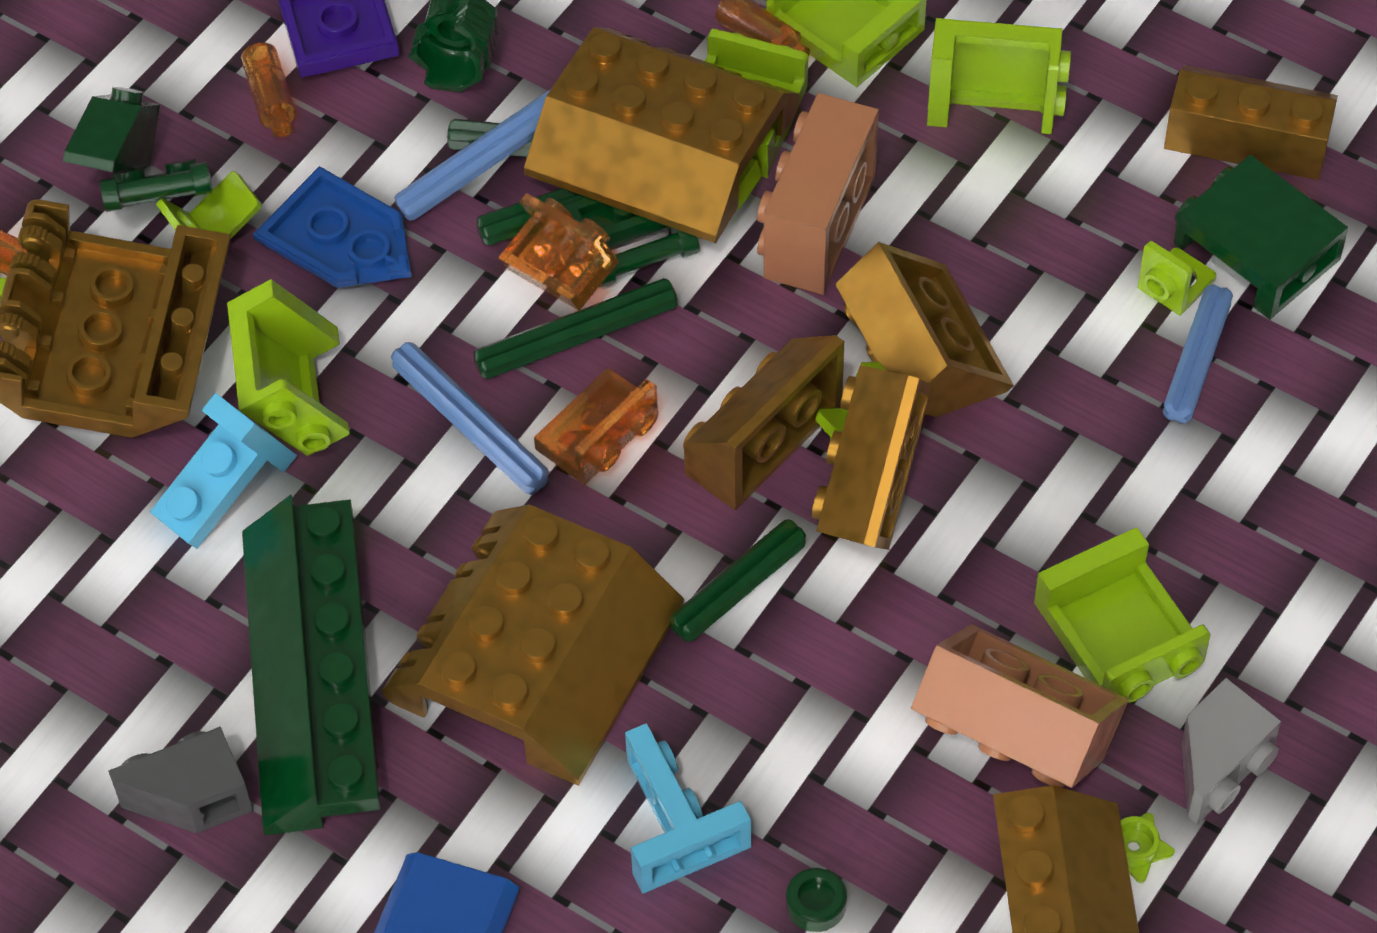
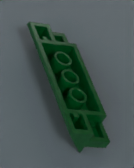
M290 494L242 531L264 836L324 828L323 817L380 810L377 778L378 764L361 580L357 560L351 499L294 506L292 494Z

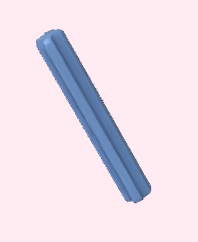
M550 90L397 193L394 199L401 213L409 221L417 219L531 141L535 134L545 98Z
M405 342L400 348L393 351L391 355L393 368L526 494L533 495L540 488L546 486L549 481L548 468L415 343Z

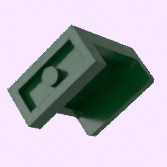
M1250 154L1234 168L1228 166L1217 175L1211 187L1199 197L1191 196L1180 206L1175 216L1177 225L1174 244L1181 250H1184L1192 242H1198L1257 287L1254 308L1271 320L1341 260L1348 226Z

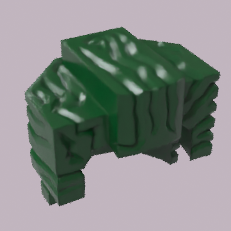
M431 0L425 18L426 21L416 28L413 47L408 57L426 70L424 84L431 89L462 92L481 81L484 71L490 68L499 34L497 8L486 0Z

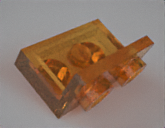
M526 193L519 202L531 218L498 259L509 271L580 311L619 262L606 244L610 237L599 225L590 219L584 218L581 223L572 219L573 217L570 212L554 199L547 198L545 202H542Z
M606 368L534 437L535 450L586 485L599 471L606 472L618 460L621 450L634 437L645 435L653 427L659 413L657 385L646 379L637 388L610 368Z

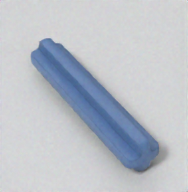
M1211 284L1204 289L1164 402L1163 415L1168 420H1176L1181 424H1185L1192 419L1231 307L1233 294L1227 287L1220 288L1215 284Z

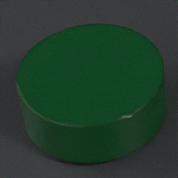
M810 868L799 872L792 878L786 891V909L794 924L806 931L823 932L835 927L844 917L847 892L844 883L836 874L822 868Z

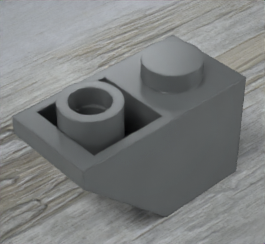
M221 726L207 732L198 731L190 733L180 739L177 744L151 754L142 753L134 755L124 761L121 766L108 770L121 808L196 834L253 812L245 782Z

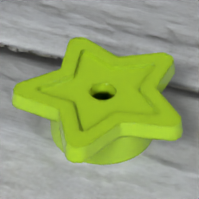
M1145 813L1141 817H1126L1121 820L1129 873L1138 883L1146 881L1151 863L1171 858L1175 853L1173 847L1160 839L1152 813ZM1129 843H1137L1139 845V849L1135 851L1131 850L1128 847Z

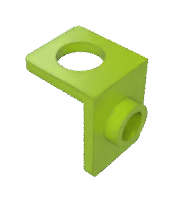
M231 171L213 189L212 193L208 194L190 213L164 198H161L156 203L175 231L177 225L231 234L230 239L262 207V203L241 175L235 171Z
M1149 241L1144 246L1137 288L1179 316L1203 294L1207 286L1213 284L1216 280V272L1180 248H1173L1169 252L1153 241ZM1193 273V275L1196 278V282L1193 286L1190 287L1191 277Z

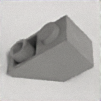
M1227 678L1187 715L1181 747L1188 818L1196 825L1212 810L1218 814L1222 813L1238 795L1241 789L1239 783L1251 772L1256 776L1262 774L1271 765L1279 752V748L1275 743L1281 721Z

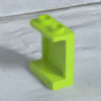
M766 0V25L856 88L925 30L926 0Z
M936 18L931 57L927 126L948 128L950 104L1039 111L1043 114L1041 134H1052L1054 116H1064L1067 85L1057 83H1068L1071 51L1061 50L1063 28Z
M718 29L710 30L707 37L706 62L721 66L726 70L741 73L743 78L761 80L770 83L772 86H779L796 92L800 96L799 108L808 87L807 53L795 50L789 46L776 45L749 38L739 33H730ZM776 118L751 158L757 160L762 177H769L793 119L783 136L776 134Z
M272 279L227 302L239 411L307 456L322 451L330 444L350 434L348 422L319 402L314 363L315 357L340 345L338 327Z
M1137 527L1039 572L1034 604L1083 676L1128 698V703L1141 699L1153 689L1154 685L1173 676L1178 679L1184 678L1198 670L1205 661L1211 633L1204 624L1195 628L1191 627L1147 565L1146 558L1149 543Z

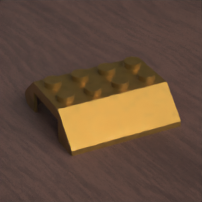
M593 27L545 98L525 162L524 175L716 243L738 208L740 176L776 118V134L783 136L797 111L800 99L799 94L779 86H772L770 83L761 80L743 78L741 73L726 70L721 66L678 53L668 48L648 45L649 42L631 37L628 34L610 28Z
M37 199L30 201L27 204L22 228L17 239L18 245H21L22 249H26L27 253L21 251V253L16 252V255H13L9 267L11 270L8 271L0 299V337L3 340L0 341V403L24 419L130 438L187 419L195 392L231 234L177 225L172 247L169 249L71 231L70 205Z
M530 504L497 510L493 512L481 532L482 536L478 537L472 545L471 550L473 554L480 560L469 561L459 566L454 576L456 579H452L427 617L428 624L422 625L417 633L416 638L418 642L426 649L405 653L398 665L401 668L394 670L383 687L382 693L392 704L423 718L428 713L425 700L427 698L524 740L527 764L579 786L671 628V614L684 604V598L631 546Z

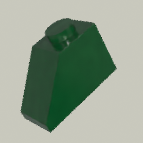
M112 87V92L109 95L92 96L64 151L63 162L109 172L151 166L160 104L143 101L144 92L122 87Z

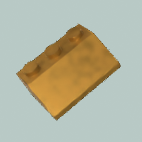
M1184 65L1180 69L1170 107L1164 149L1239 164L1251 154L1272 171L1319 180L1338 95Z
M878 242L835 284L846 303L844 305L846 315L859 327L867 342L866 352L873 362H880L887 371L914 376L932 386L925 412L926 415L938 417L1006 393L1014 386L946 264Z
M836 335L792 338L778 353H769L759 364L756 374L742 388L737 386L729 391L723 399L720 409L708 421L698 422L688 432L683 443L685 475L736 511L820 427L815 421L819 409L841 407L845 341Z
M861 365L857 377L849 375L841 398V408L848 410L842 432L836 430L833 432L826 456V463L833 465L828 487L819 486L812 508V518L819 520L817 532L889 550L932 389L930 384L914 376Z
M1055 785L993 794L1012 933H1139L1118 803Z

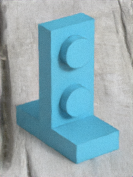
M217 393L211 397L201 411L217 422L218 426L150 511L152 515L196 549L199 548L266 461L284 473L297 457L294 452Z
M647 723L625 732L627 761L664 831L661 835L631 847L632 873L642 894L751 848V819L741 801L703 816L693 791L690 788L681 790L674 774L678 773V767L668 743L665 740L657 743Z

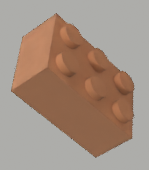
M817 93L810 111H802L799 114L793 134V141L795 142L791 152L786 150L782 152L775 175L777 184L773 192L768 190L764 192L758 208L757 221L764 223V227L758 241L757 254L764 256L765 279L825 295L876 176L879 109Z
M970 624L936 645L910 709L926 716L925 722L935 730L950 735H956L959 732L979 742L978 748L990 757L1003 761L1014 759L1032 768V775L1043 783L1058 787L1067 785L1072 788L1103 762L1129 699L982 628Z

